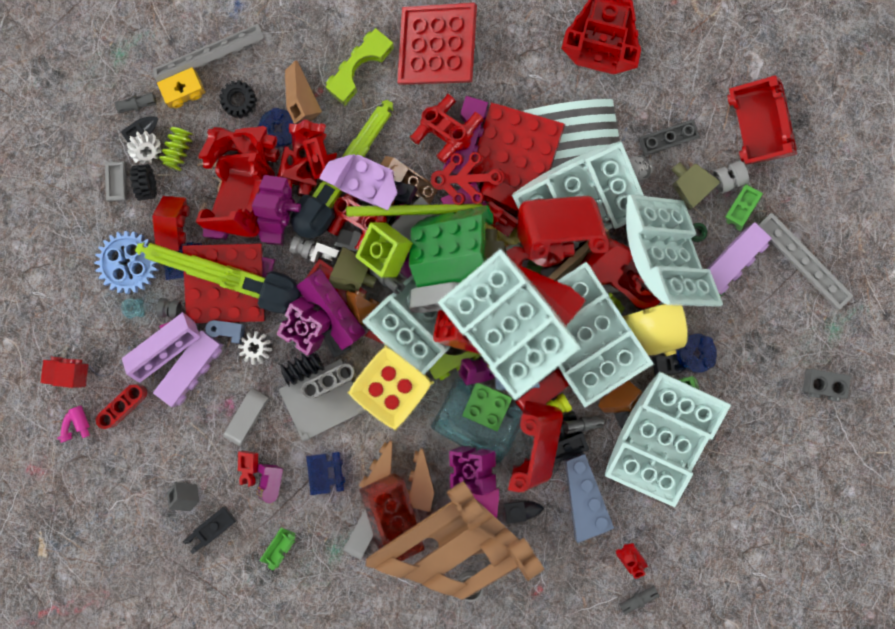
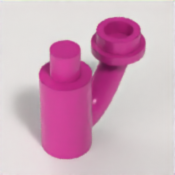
M82 405L68 410L69 412L65 415L62 422L61 434L57 439L61 443L72 439V432L68 433L71 421L76 432L81 433L82 438L90 436L88 431L90 425Z

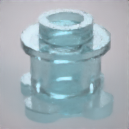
M132 298L126 299L121 305L122 314L128 319H133L136 316L143 317L145 315L143 310L144 301L139 298L136 300Z

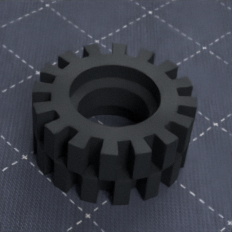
M239 80L236 83L231 81L230 85L228 83L225 84L226 88H222V94L219 95L222 108L235 118L236 116L238 118H242V116L247 117L249 112L252 114L253 107L256 108L255 102H257L252 88L247 83H242ZM235 93H243L245 95L243 105L234 106L231 103V98Z
M151 165L132 166L130 180L132 181L131 186L137 200L155 199L157 187Z

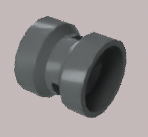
M165 298L159 299L156 308L157 317L164 318L168 316L170 319H174L180 315L181 301L173 300L171 302Z

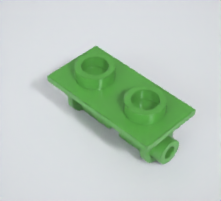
M281 527L259 561L268 564V568L271 570L278 568L285 557L283 553H287L293 543L296 542V533Z

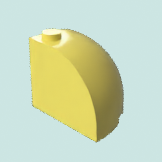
M662 304L622 316L648 356L662 353L665 356L676 354L677 349L683 348L686 345L687 324L682 305Z

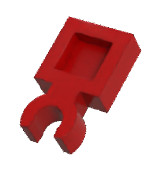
M244 450L239 451L238 471L242 472L239 483L244 485L247 484L248 480V487L254 486L256 479L253 474L257 473L258 453Z

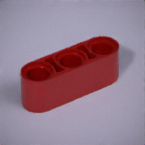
M490 181L484 182L480 191L484 195V200L487 202L491 201L501 209L518 217L519 209L512 196L517 189L505 183L493 185Z
M557 368L539 382L540 388H531L515 401L522 412L526 401L546 404L569 386L560 368Z
M133 384L125 388L96 416L97 426L101 429L117 426L147 397L146 387L142 384ZM134 388H137L140 392L138 398L133 396ZM121 401L125 404L123 412L118 407ZM106 415H108L111 419L109 425H107L104 422V417Z

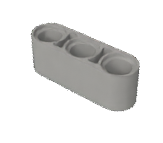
M451 282L412 289L409 310L414 313L443 310L437 302L460 283Z
M342 364L305 382L301 387L302 395L308 399L320 397L352 381L356 377V369L350 364ZM346 367H349L352 372L349 378L342 376V370ZM327 376H331L334 380L331 387H327L324 383ZM311 384L316 387V392L312 396L307 393V387Z
M251 388L223 437L241 446L265 408L269 397Z
M371 500L366 507L371 510L372 514L368 510L366 511L365 508L343 550L360 560L375 534L373 529L378 528L387 511L386 508ZM368 514L372 517L374 516V521L368 516ZM370 521H372L376 525L375 528L373 525L371 526Z

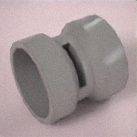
M296 234L291 242L289 252L299 253L302 257L308 259L315 241L305 240L302 236Z

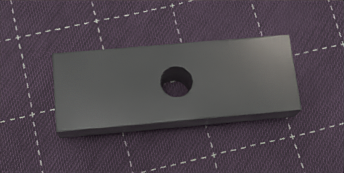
M693 119L639 137L638 140L643 155L648 156L699 139L700 136ZM667 135H670L672 140H668Z

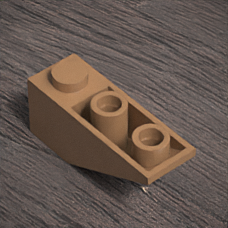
M294 61L285 70L286 108L294 124H298L304 119L314 120L322 111L298 61Z
M385 156L381 165L394 171V181L416 186L418 190L415 197L419 198L421 196L430 205L438 191L432 186L431 182L394 157Z
M392 440L389 443L384 442L379 451L382 454L379 460L374 459L369 468L372 472L369 477L364 476L359 484L362 487L360 493L378 504L382 502L391 486Z
M420 447L419 451H415L413 462L417 464L415 471L411 470L409 482H412L411 490L407 489L404 501L408 502L407 507L430 512L435 490L424 449Z

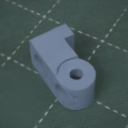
M214 320L207 323L205 331L210 337H231V343L243 344L241 338H244L246 325Z

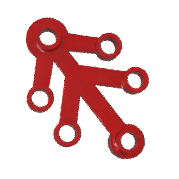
M473 152L469 156V161L457 175L449 176L456 166L461 165L464 161L462 154L454 153L450 158V163L443 171L438 170L432 174L431 184L437 190L444 189L452 197L453 202L456 205H460L465 202L466 197L463 193H458L450 184L457 183L471 196L473 203L480 204L484 201L483 193L478 192L468 182L490 181L493 185H500L504 183L506 175L501 169H493L490 173L469 174L476 164L481 163L483 159L481 153ZM475 154L479 157L477 162L473 160ZM456 156H459L460 161L458 163H456L454 160ZM495 173L499 176L497 181L493 179ZM439 176L442 178V182L440 184L437 182V178ZM477 194L481 197L479 202L475 200ZM458 195L462 197L461 202H458L456 199Z

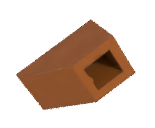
M357 290L355 293L347 291L346 299L350 311L360 324L366 326L362 321L381 303L372 298L369 301L366 300V295Z
M628 380L609 394L604 395L600 399L598 407L604 413L632 411L642 395V391Z

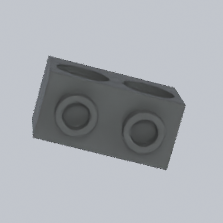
M806 369L802 392L809 393L808 397L821 399V395L828 396V400L840 402V398L848 399L851 376L816 369ZM816 379H818L820 383L817 389H815L813 386V383ZM835 382L839 385V389L837 392H834L833 385Z

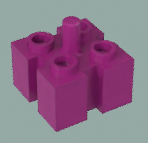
M264 175L259 186L260 192L256 194L252 208L255 216H258L257 223L260 231L283 234L285 226L289 224L291 211L299 212L301 205L295 204L287 178Z
M301 297L290 303L285 314L288 319L281 323L276 335L288 343L294 341L297 343L295 348L308 356L320 348L325 338L322 334L328 331L331 320L322 309L315 311V305Z
M461 446L449 451L450 466L454 467V472L450 474V489L464 481L472 494L485 495L496 490V474L492 473V468L496 466V451L487 449L476 451L475 447Z

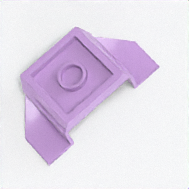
M352 154L329 161L319 178L351 196L389 210L397 195L393 177L394 171L360 155Z

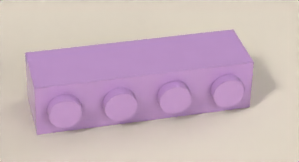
M755 222L749 224L707 268L711 271L720 295L729 288L727 284L732 279L735 281L742 275L741 270L745 266L749 267L756 260L754 256L758 252L762 253L769 246L768 242L772 238Z
M182 312L125 355L122 361L126 375L140 383L199 339L200 334L195 321Z
M201 330L199 332L200 338L188 346L153 392L170 407L180 406L186 400L185 394L189 389L193 390L199 382L197 380L201 374L204 375L209 370V363L212 359H217L222 353L221 348L223 344L217 339L208 336L206 331Z

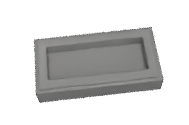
M124 161L105 162L106 201H127L126 162Z

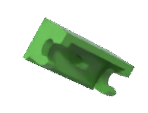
M745 184L725 216L726 222L734 224L736 229L741 231L761 200L763 193Z

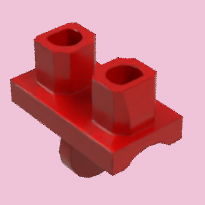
M490 201L488 205L491 212H493V224L491 226L509 238L518 225V220Z
M634 543L625 544L622 549L615 550L617 557L635 579L646 575L644 568H647L648 564Z

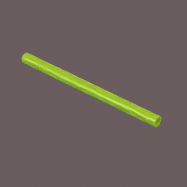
M391 205L389 210L379 206H347L346 215L347 217L433 215L450 212L456 213L457 211L470 208L474 210L475 207L483 205Z

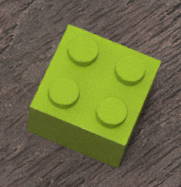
M370 222L355 257L381 278L397 277L413 243L387 223Z

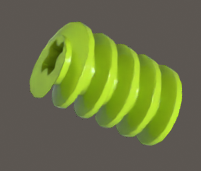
M171 127L170 130L174 134H168L167 136L171 142L166 141L164 143L169 149H162L166 156H159V159L163 162L161 164L181 171L182 169L177 165L185 163L180 157H187L183 149L190 150L186 142H193L188 136L194 134L178 127Z

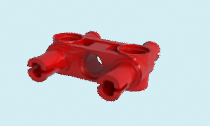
M446 94L437 106L428 107L422 112L420 125L409 136L417 145L420 144L428 133H433L445 141L447 144L436 155L444 164L447 163L456 151L465 150L471 145L473 132L484 121L483 117L477 112H474L464 124H460L448 116L446 113L456 103L455 99L449 94Z
M345 194L334 203L335 218L327 231L338 236L345 222L349 221L362 229L363 233L354 247L359 250L370 222L386 223L387 218L386 216L347 217L345 210L347 206L362 205L358 203V198Z

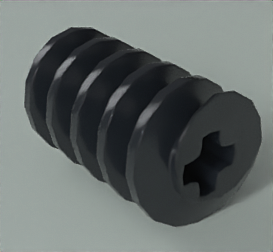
M317 352L310 354L309 357L302 353L301 361L294 357L295 364L288 360L287 368L280 364L281 373L289 387L290 382L295 385L297 384V379L303 381L304 375L307 378L311 377V371L317 374L318 368L322 371L325 370Z

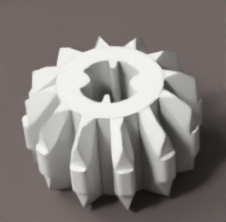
M144 131L142 135L137 132L136 137L130 136L131 142L127 143V147L129 149L128 154L133 158V161H140L141 164L148 161L152 164V158L158 159L157 154L161 153V143L159 139H156L155 134L151 133L149 135L147 131Z
M255 332L254 336L251 333H247L248 340L242 337L241 341L245 344L238 345V348L244 349L239 355H246L244 361L248 362L251 359L252 365H255L257 360L260 364L264 363L262 356L266 359L270 357L266 351H272V348L266 347V345H269L271 341H264L266 338L265 334H262L259 338V332ZM253 344L259 345L258 352L251 350V347H254L252 346Z

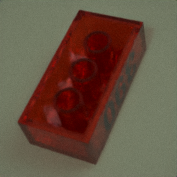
M393 473L359 489L378 550L417 525L405 481L397 474ZM423 541L396 559L403 561L424 551Z

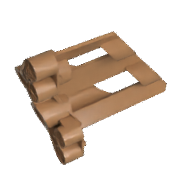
M464 481L446 492L451 500L450 503L366 558L367 567L394 577L418 582L431 590L451 595L461 600L466 599L519 568L527 581L545 570L525 538L523 537L519 540L473 497ZM427 537L435 539L439 544V548L413 565L396 559ZM475 554H486L491 562L490 565L465 582H460L444 575Z

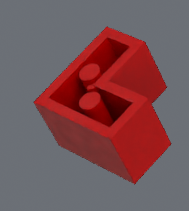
M163 196L152 215L156 245L179 251L182 244H185L186 232H183L186 217H189L190 207L187 205L186 198Z
M51 356L50 360H43L40 383L68 388L86 387L89 364L82 363L81 359Z

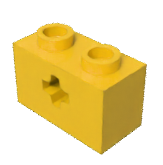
M193 67L157 82L164 101L170 108H179L184 105V102L198 100L206 93Z

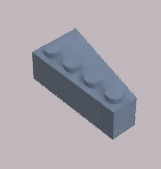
M582 452L565 459L576 542H582L614 529L586 455Z

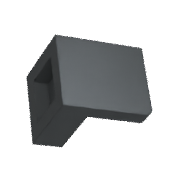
M341 229L334 246L340 249L345 247L357 253L358 250L354 247L357 245L362 233Z
M175 482L167 492L169 509L191 511L199 502L197 485Z

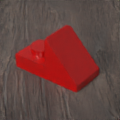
M322 136L303 141L314 180L319 179L327 163L335 160L337 157V153L327 155Z

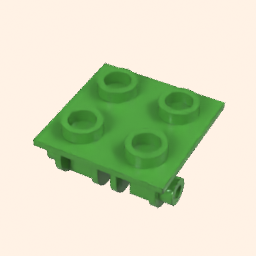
M476 383L462 416L498 432L513 397L484 384Z

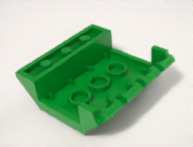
M489 205L475 207L474 210L470 208L457 211L456 213H445L439 217L438 215L425 217L411 228L410 241L413 244L410 248L409 267L417 288L451 282L461 283L488 260L484 256L485 222L489 225L493 224V212H491Z

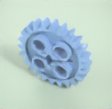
M128 231L124 232V236L117 232V238L109 235L111 241L103 240L106 246H99L98 248L102 253L95 254V256L100 258V261L94 262V264L100 265V268L95 270L102 273L99 279H106L103 285L108 286L111 284L110 290L114 291L117 288V293H122L124 290L125 294H130L131 289L134 293H138V287L145 290L144 283L151 285L149 278L156 279V276L152 273L153 271H159L158 268L154 267L155 264L159 263L144 259L145 254L143 252L141 255H138V253L131 255V248L145 242L144 247H148L151 240H144L145 236L141 234L137 237L136 232H132L130 236ZM118 251L119 257L113 261L112 254ZM127 259L130 260V262L127 263L128 266L124 265V263L127 262ZM141 264L143 270L140 274H137L136 267ZM123 270L124 276L119 280L117 273Z

